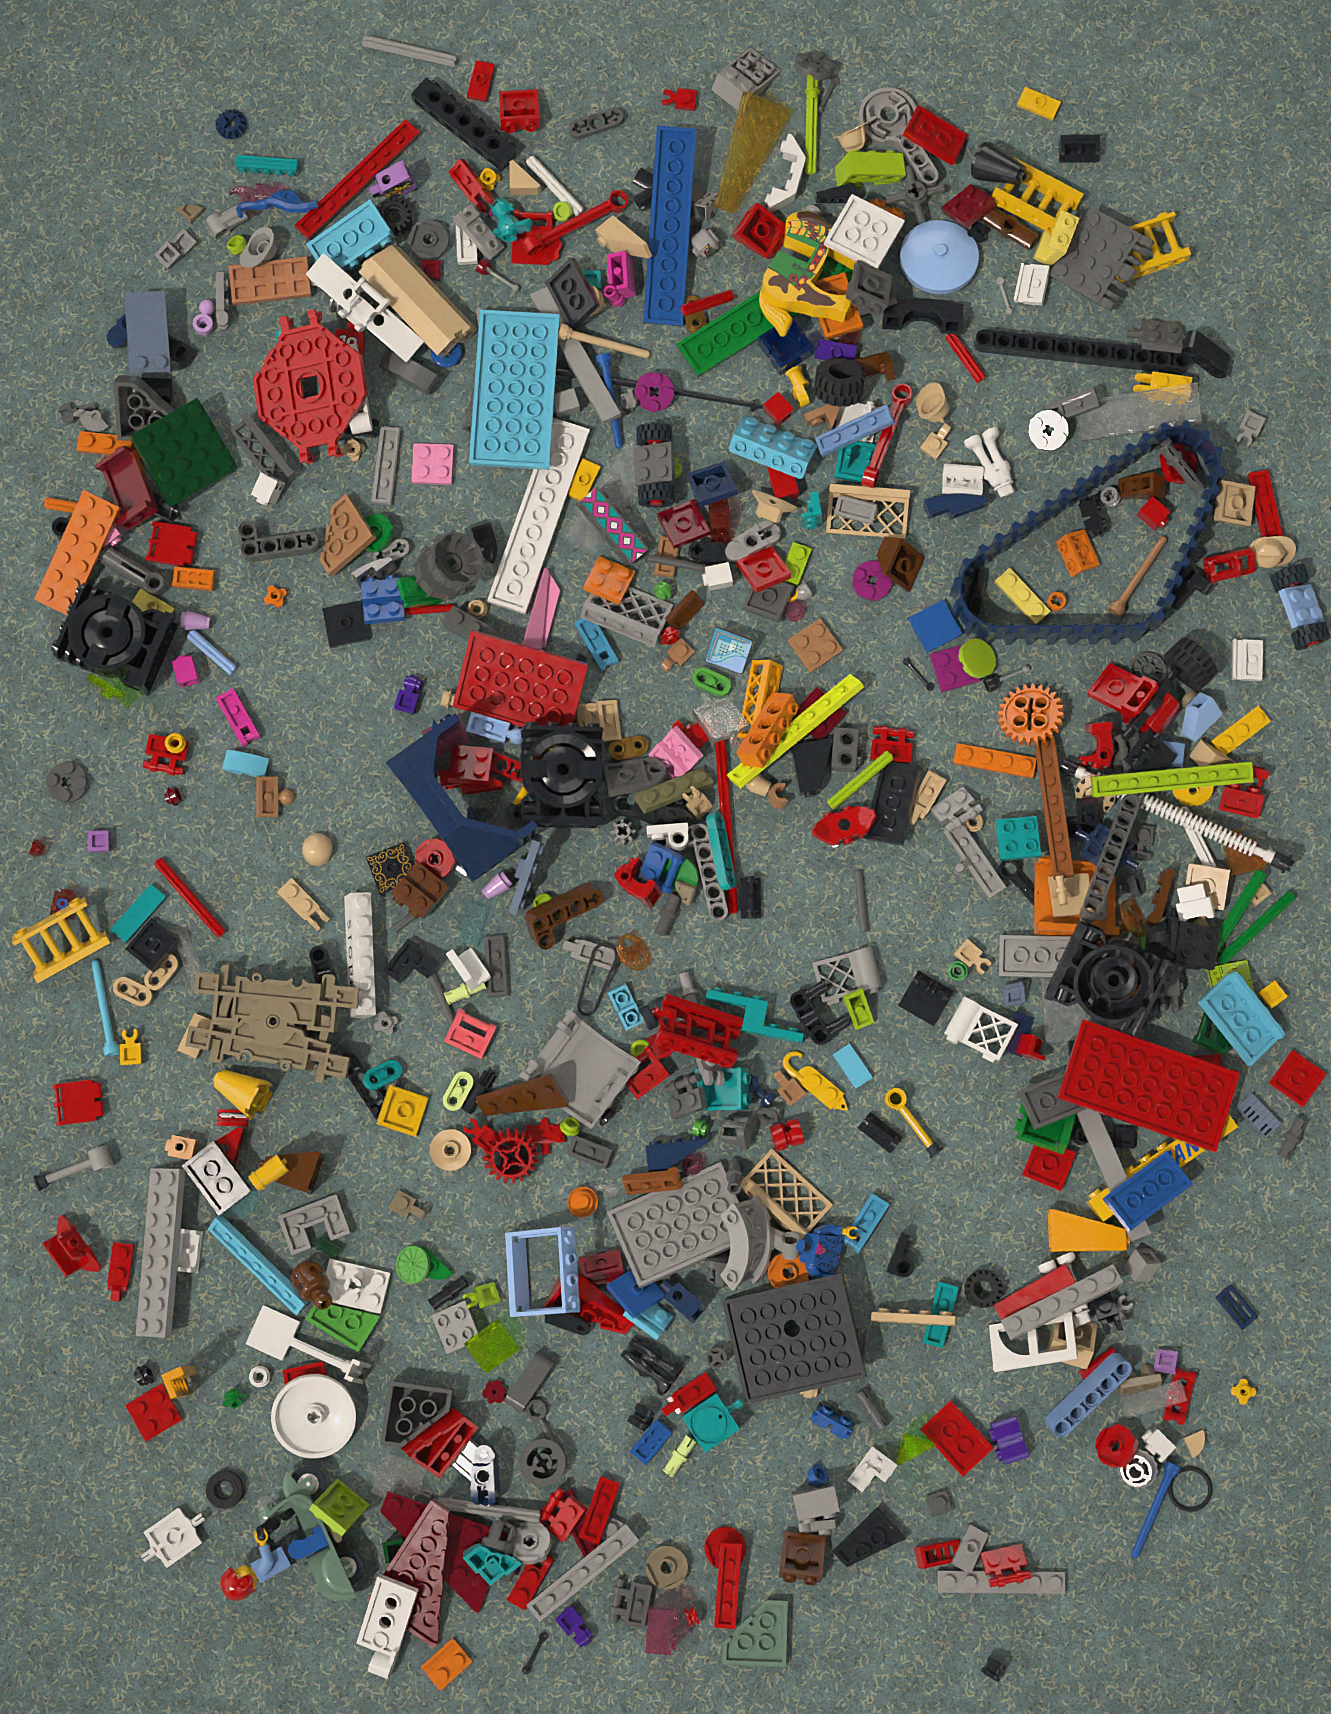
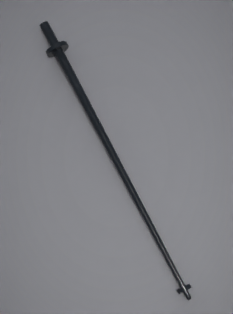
M556 367V375L576 378L572 370ZM612 378L613 385L636 387L637 382ZM650 387L651 391L658 392L660 390L658 387ZM674 389V395L751 407V412H754L755 408H763L762 405L755 404L756 400H752V403Z

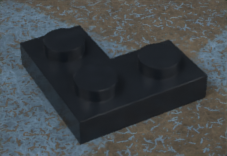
M1097 797L1076 799V816L1066 817L1069 838L1077 837L1075 833L1078 828L1088 834L1095 830L1098 825Z
M408 938L383 971L398 983L403 981L412 968L428 979L440 962Z

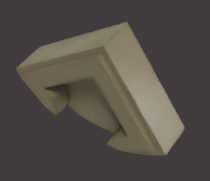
M196 204L182 205L176 209L190 224L205 211L204 208Z
M678 879L675 884L676 891H678L682 898V902L691 906L697 886Z

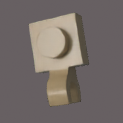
M944 423L937 435L931 432L920 447V450L937 460L948 445L944 439L951 431V427Z

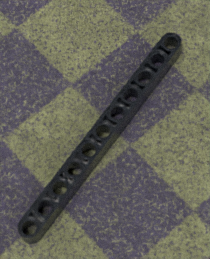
M989 329L978 331L974 341L975 349L983 353L1177 375L1184 374L1191 364V360L1182 351L1181 353L1141 349L1139 346ZM985 338L988 340V343L982 344L979 339ZM1004 340L1008 345L1001 346L999 341ZM1025 343L1028 347L1021 348L1018 344ZM1045 345L1047 350L1042 351L1038 346ZM1064 347L1067 352L1061 353L1058 348ZM1083 349L1087 354L1080 355L1077 350ZM1097 352H1104L1106 357H1100ZM1117 354L1125 355L1126 359H1119ZM1137 356H1143L1146 361H1139ZM1157 358H1162L1165 364L1158 363ZM1176 361H1183L1185 366H1179Z

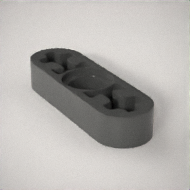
M610 108L574 120L569 125V134L573 139L580 140L619 127L623 123V112L619 108ZM612 114H615V116H619L617 121L611 119ZM604 116H606L607 125H605ZM599 120L602 125L599 128H593L591 122ZM586 122H587V126H588L589 131H586V127H585V123H586ZM575 126L582 128L581 133L574 131Z

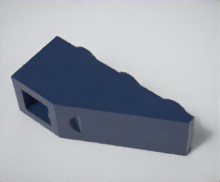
M703 1136L690 1137L691 1141H682V1138L670 1139V1143L662 1144L661 1140L650 1141L649 1145L645 1146L648 1172L668 1170L706 1145L708 1143L707 1139H703Z

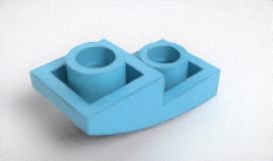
M227 750L222 770L238 775L246 774L253 777H265L269 759L249 753Z
M626 983L607 992L626 1031L644 1022Z

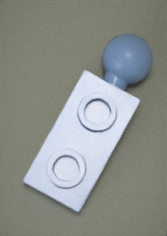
M471 712L466 728L467 733L504 744L506 738H509L513 744H520L521 740L519 728L509 730L511 724Z

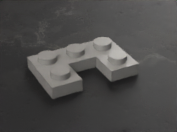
M337 1194L278 1216L291 1256L312 1249L305 1229L319 1223H325L331 1241L351 1234Z

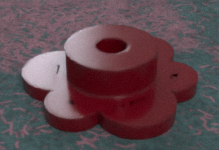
M495 1380L493 1383L487 1382L486 1388L482 1391V1396L487 1398L490 1404L494 1402L502 1403L506 1388L502 1387L503 1385L500 1380Z

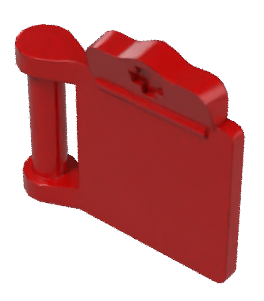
M514 209V216L518 220L529 218L535 221H547V225H532L530 232L525 231L523 234H517V240L512 242L511 262L513 264L550 265L551 261H558L560 251L562 250L560 238L545 245L543 249L533 255H528L522 246L523 241L531 235H540L552 229L553 211L535 213L520 212V210Z

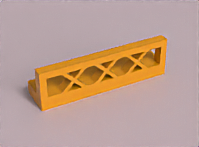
M752 660L737 738H745L747 735L745 734L746 727L750 723L753 725L771 693H778L782 665L772 660ZM758 666H763L762 672H761V674L758 676V675H757ZM757 685H759V690L754 695L753 690ZM755 704V711L750 715V707Z
M180 1366L161 1375L171 1399L185 1398L191 1395L184 1379L197 1374L195 1366Z

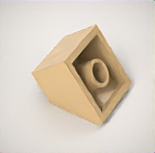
M1091 1321L1078 1327L1074 1323L1078 1359L1062 1361L1063 1363L1087 1369L1094 1353L1097 1323ZM1064 1322L1053 1324L1047 1352L1067 1349Z

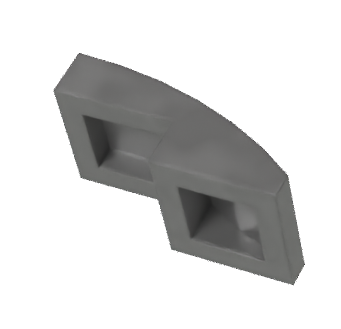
M183 228L171 242L167 241L154 255L167 269H170L193 250L199 242Z
M388 557L370 562L352 572L356 584L361 588V582H365V579L377 577L379 580H384L386 576L393 574L397 569L393 559Z

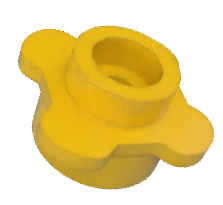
M485 168L480 177H478L489 191L493 190L495 183L500 181V175L495 174L490 168Z
M1240 1379L1239 1384L1230 1390L1231 1394L1239 1399L1240 1404H1246L1251 1396L1256 1395L1255 1388H1251L1246 1379Z

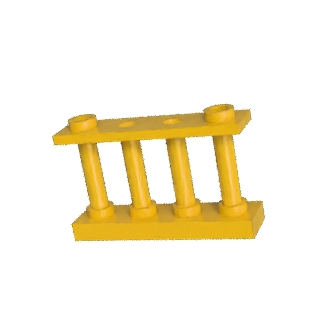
M1015 158L1027 169L1028 175L1023 183L1028 187L1020 199L1009 194L1014 185L1006 184L1003 190L996 187L992 198L995 199L996 206L1052 234L1059 213L1062 210L1067 212L1069 208L1076 211L1084 194ZM1034 190L1045 195L1038 208L1027 203ZM1052 199L1062 204L1055 217L1044 212Z
M1163 212L1156 218L1129 227L1138 233L1144 232L1146 237L1155 242L1151 247L1153 254L1151 260H1142L1138 252L1132 251L1133 258L1141 262L1140 267L1131 266L1136 270L1132 279L1189 260L1191 256L1189 247L1184 249L1179 247L1170 225L1175 218V212ZM1159 226L1163 227L1172 249L1171 253L1164 255L1160 252L1151 229ZM1116 277L1115 279L1121 283L1125 282L1118 277Z
M85 897L73 899L69 902V906L27 929L21 928L14 933L12 937L13 945L22 943L36 966L35 970H33V977L37 983L110 943V938L106 931L102 933L97 932L83 909L87 906ZM75 912L90 935L89 940L84 943L79 942L65 919ZM57 922L72 945L71 950L66 953L60 951L47 930L48 927ZM37 933L41 934L54 955L53 960L48 963L42 961L29 940L31 936Z

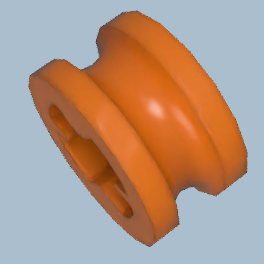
M1053 592L1047 600V605L1052 611H1060L1066 604V598L1060 592ZM1053 597H1056L1057 600L1061 599L1060 606L1051 603L1054 600Z

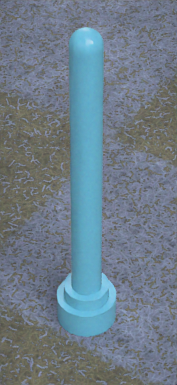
M95 959L91 964L106 1039L103 1051L104 1056L107 1057L120 1054V1045L117 1044V1041H114L100 962Z

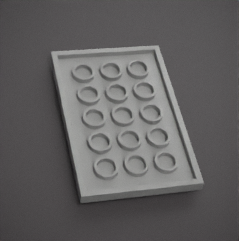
M721 1162L683 1178L684 1185L681 1189L651 1192L607 1212L639 1288L730 1249L729 1233L721 1215L731 1204H737L739 1201L735 1194H731L727 1190L728 1181Z

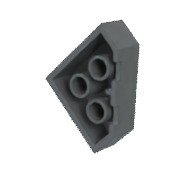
M118 375L115 379L114 396L117 440L131 441L128 436L174 411L139 376Z
M390 1381L380 1445L402 1448L449 1413L452 1407L454 1389Z

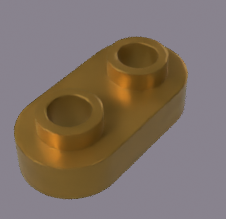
M688 296L685 298L684 304L699 300V298ZM704 311L684 316L687 330L691 334L706 325ZM698 321L700 324L694 326L693 322Z
M643 736L615 740L609 745V755L616 761L641 757L648 751V741ZM637 742L642 744V747L639 749L634 746ZM621 747L622 751L620 753L615 752V748Z

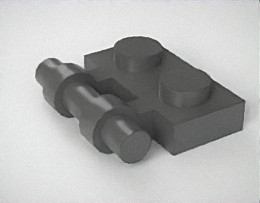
M1138 824L1132 825L1128 839L1135 843L1136 851H1130V858L1140 862L1142 860L1150 861L1151 853L1143 852V847H1152L1154 827Z
M699 1074L686 1075L682 1080H673L669 1085L665 1086L667 1093L673 1092L674 1097L668 1099L671 1119H679L707 1108L704 1088H697L696 1084L701 1080ZM687 1087L688 1092L683 1093V1088Z
M617 1578L616 1587L614 1586L612 1591L614 1594L613 1603L609 1607V1622L617 1623L619 1615L625 1616L624 1625L644 1629L652 1585L632 1581L629 1590L624 1588L625 1580ZM622 1596L629 1597L627 1609L620 1608Z

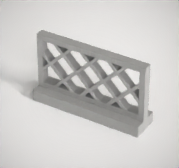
M629 587L626 592L629 597L623 599L619 605L622 612L616 613L611 611L610 608L618 606V604L614 602L607 603L606 599L590 593L582 608V619L655 648L666 623L665 617L672 611L674 604ZM601 598L604 605L598 606L591 602L594 599ZM636 600H646L648 605L639 607ZM632 602L635 608L626 611L623 604ZM660 606L667 610L665 613L657 614L655 608ZM650 609L654 616L645 618L642 611ZM638 613L641 620L635 621L629 615ZM656 620L659 625L658 629L650 627L648 622Z

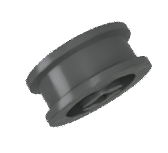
M539 1438L530 1442L523 1449L519 1459V1466L522 1475L528 1482L536 1486H549L557 1482L564 1474L567 1466V1457L563 1447L558 1442L555 1443L547 1438ZM537 1447H547L552 1450V1454L548 1452L540 1453L543 1459H548L546 1463L548 1469L552 1467L553 1459L558 1460L556 1472L549 1477H539L534 1474L535 1470L538 1472L546 1471L543 1465H538L540 1461L538 1455L534 1457L533 1465L528 1463L530 1453Z

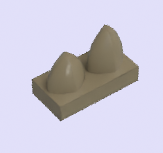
M1145 1363L1140 1370L1139 1377H1136L1132 1370L1131 1374L1118 1386L1119 1396L1159 1390L1162 1385L1161 1375L1157 1374L1151 1366Z

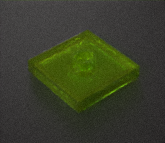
M90 673L86 678L95 689L100 691V695L107 700L113 699L126 708L131 704L129 698L122 691L93 673Z
M499 1319L464 1343L467 1350L486 1374L520 1350Z

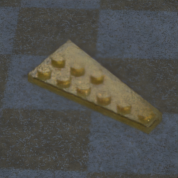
M748 91L742 93L715 208L728 213H735L793 110Z

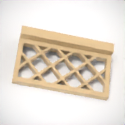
M830 484L826 533L906 539L910 490L877 487L873 489L864 486ZM841 495L862 501H872L870 503L881 501L886 508L878 515L875 513L874 521L878 519L885 528L877 533L870 529V524L863 523L864 527L861 530L854 531L848 525L853 520L846 522L843 517H839L845 525L840 529H830L831 520L836 517L835 515L831 517L832 510L835 511V508L832 506L833 498H838ZM895 503H904V511L897 517L890 507ZM887 510L895 517L888 525L880 518ZM895 521H898L902 526V534H893L888 527ZM867 528L869 532H864L863 530Z
M773 1149L740 1182L743 1193L750 1199L759 1195L770 1217L786 1232L797 1233L800 1236V1240L833 1206ZM770 1156H773L778 1161V1169H767L766 1161ZM778 1172L779 1183L768 1184L767 1173ZM781 1172H790L793 1175V1183H782ZM755 1173H764V1184H756L751 1177ZM794 1186V1198H783L782 1187ZM797 1186H805L808 1189L809 1197H797ZM768 1187H779L780 1198H771L768 1195ZM809 1200L810 1212H798V1201ZM812 1200H820L826 1207L822 1211L813 1212ZM783 1201H794L795 1212H786L783 1207ZM799 1215H810V1225L806 1229L799 1223Z

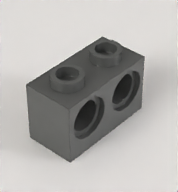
M834 727L830 771L855 773L856 767H860L861 755H857V747L861 748L862 735H858L859 729ZM849 736L853 742L846 745L842 742V738ZM848 756L851 759V763L843 764L840 758Z
M1138 732L1133 733L1129 741L1123 740L1121 735L1112 737V759L1115 774L1136 772L1123 759L1139 741Z

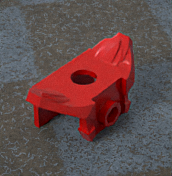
M848 806L843 808L842 812L824 814L823 818L815 823L812 833L814 837L833 847H838L839 843H843V845L855 842L854 838L858 837L859 840L864 838L863 836L868 833L877 815L875 809H870L869 807ZM847 819L850 822V828L848 830H841L838 826L840 820Z
M61 1215L58 1218L57 1235L43 1242L42 1245L65 1277L80 1269L98 1272L102 1265L95 1257L91 1246L88 1247L77 1232V1227L68 1220L66 1215Z

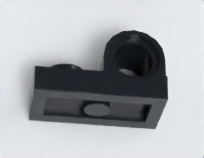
M900 1233L886 1273L901 1278L908 1277L913 1273V1262L902 1256L903 1252H908L911 1241L908 1240L909 1235ZM900 1262L908 1264L909 1270L907 1273L899 1272L898 1265Z

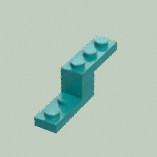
M712 987V990H707L706 1000L746 1008L741 1032L802 1044L804 1034L800 1033L799 1029L788 1028V1031L782 1030L779 1025L768 1023V1026H763L768 1001H764V997L753 995L752 998L744 997V993L732 991V994L724 993V989Z

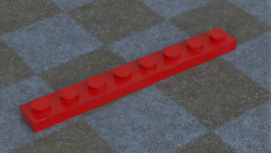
M405 119L317 203L318 208L312 209L295 224V228L310 241L376 177V174L383 171L420 135V131Z

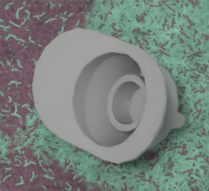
M262 227L252 234L240 255L241 266L252 268L261 262L271 260L275 256L277 244L274 240V233L270 228Z

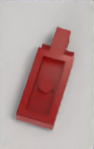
M113 1242L107 1280V1289L111 1290L110 1301L121 1302L122 1291L127 1292L135 1245Z
M704 1372L673 1393L667 1399L669 1404L663 1407L661 1411L665 1417L673 1411L677 1415L681 1412L683 1413L715 1392L717 1388L708 1374Z

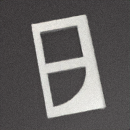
M1068 1312L1044 1324L1064 1322L1067 1349L1040 1354L1036 1329L1028 1332L1030 1355H1018L1008 1350L1002 1343L999 1332L1005 1331L1002 1323L989 1325L994 1372L1078 1359L1072 1312Z

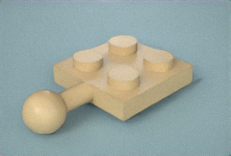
M1189 863L1185 887L1204 883L1206 896H1212L1214 909L1224 910L1231 869ZM1205 915L1199 916L1193 922L1194 924L1209 927Z

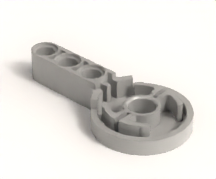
M885 87L872 91L862 101L858 115L859 126L874 120L865 125L866 137L878 145L895 147L899 153H903L907 166L912 167L913 175L918 182H921L925 188L936 186L938 171L924 149L902 136L906 128L905 124H908L916 108L913 100L905 92L896 88ZM885 110H890L895 114V118L891 121H885L882 119L881 113ZM909 144V145H911L913 148H912V149H906V148L904 147V145ZM920 160L923 162V164L917 165L914 163V161ZM930 176L933 180L927 181L924 177Z

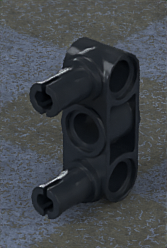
M823 980L808 989L802 988L794 992L790 997V1003L797 1014V1018L806 1033L808 1032L812 1041L818 1046L826 1045L835 1038L837 1033L850 1026L844 1015L830 1024L823 1023L822 1017L814 1004H812L814 999L829 991ZM801 995L805 998L803 1006H796L794 1004L796 996ZM817 1031H824L827 1037L824 1041L818 1042L815 1039Z

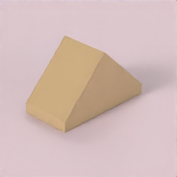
M512 159L510 161V194L539 195L541 193L540 185Z
M1202 739L1190 754V757L1199 766L1235 763V761Z

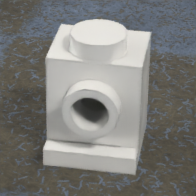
M1155 1428L1153 1431L1151 1429L1147 1430L1141 1437L1147 1444L1145 1446L1146 1450L1153 1456L1157 1454L1156 1460L1161 1463L1176 1448Z

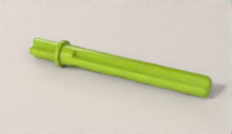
M810 74L807 75V89H805V94L807 95L805 174L807 175L816 174L818 95L820 94L818 80L813 79L814 75Z

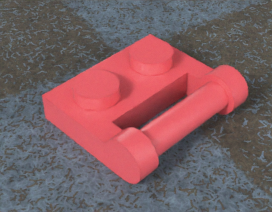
M459 1008L444 1042L482 1059L497 1025L481 1021ZM461 1020L485 1031V1036L482 1037L459 1026Z

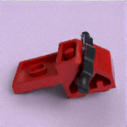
M1109 663L1087 694L1088 697L1122 714L1123 723L1127 724V729L1121 735L1123 740L1129 741L1134 732L1141 731L1145 733L1148 729L1154 734L1159 733L1161 735L1180 710L1179 703L1168 693L1174 684L1173 680L1179 672L1173 668L1165 678H1162L1157 683L1144 675L1142 678H1139Z

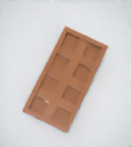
M307 257L265 261L252 268H245L241 264L228 266L233 306L312 297L310 279L306 275L309 271Z

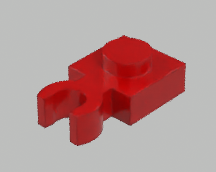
M677 88V93H673L669 89L663 90V95L670 96V99H662V105L669 106L673 103L675 104V109L695 111L697 90Z
M471 1117L470 1121L474 1124V1128L468 1129L464 1126L463 1130L467 1134L475 1135L472 1141L482 1149L490 1148L486 1141L494 1142L491 1135L495 1134L497 1137L500 1135L486 1124L482 1128L479 1127L478 1121Z

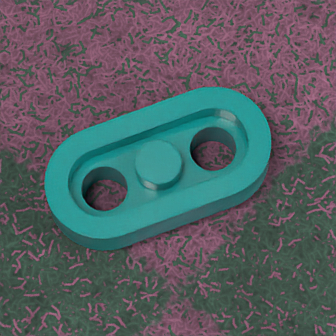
M388 1060L369 1069L363 1076V1084L369 1090H378L396 1081L402 1074V1067L397 1061ZM387 1070H392L393 1075L388 1074ZM370 1078L375 1079L376 1083H372Z

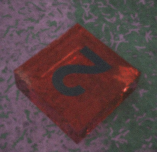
M860 330L841 335L838 341L858 346Z

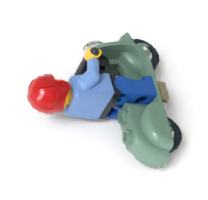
M311 1465L302 1466L295 1470L292 1476L286 1471L282 1484L286 1499L277 1505L273 1503L274 1498H269L268 1495L256 1500L257 1505L254 1508L259 1512L257 1516L261 1525L256 1528L254 1538L260 1544L258 1549L261 1558L251 1563L250 1567L243 1564L233 1570L232 1566H230L222 1574L220 1587L228 1599L240 1601L249 1597L250 1594L256 1591L257 1582L261 1583L297 1563L296 1560L303 1557L307 1561L303 1564L308 1575L313 1574L315 1582L312 1584L317 1595L321 1593L323 1597L337 1601L356 1598L352 1586L359 1582L364 1574L365 1564L363 1558L353 1549L343 1548L335 1551L326 1529L335 1543L342 1540L341 1535L332 1531L330 1526L315 1517L313 1512L309 1510L311 1505L326 1491L327 1487L326 1476L319 1468ZM293 1508L307 1538L294 1540L289 1545L286 1543L271 1552L270 1545L266 1542L268 1539L267 1531L277 1530L282 1525L278 1516L285 1510Z

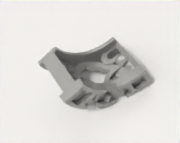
M759 1195L754 1196L751 1200L731 1204L721 1215L730 1237V1256L720 1276L732 1291L736 1290L739 1285L750 1281L753 1284L758 1283L766 1273L771 1262L769 1259L771 1251L774 1249V1232H771L769 1223L771 1218ZM750 1234L754 1237L752 1239V1244L750 1241Z

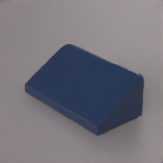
M1017 1011L1014 1012L1012 1022L1018 1024V1027L1005 1050L1006 1053L1023 1057L1016 1054L1021 1034L1030 1033L1034 1018Z

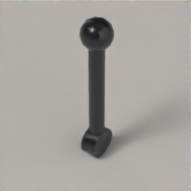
M905 658L903 664L908 666L926 685L927 691H932L934 685L925 680L911 664L909 658Z
M540 1633L539 1641L527 1665L522 1668L523 1674L530 1673V1666L543 1641L547 1639L546 1633Z

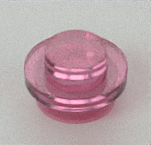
M799 602L788 603L784 612L785 617L792 622L801 620L804 616V607Z
M694 1155L686 1157L682 1165V1169L687 1175H696L703 1168L701 1159Z

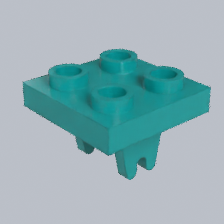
M857 441L839 449L834 478L862 483L864 471L870 464L876 444Z
M1037 816L996 819L1000 861L1041 857Z

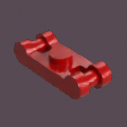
M1177 1367L1176 1374L1172 1375L1162 1420H1173L1177 1424L1184 1425L1196 1372L1191 1370L1186 1372L1182 1368ZM1179 1379L1186 1380L1185 1386L1178 1385ZM1173 1405L1180 1407L1179 1413L1172 1412Z

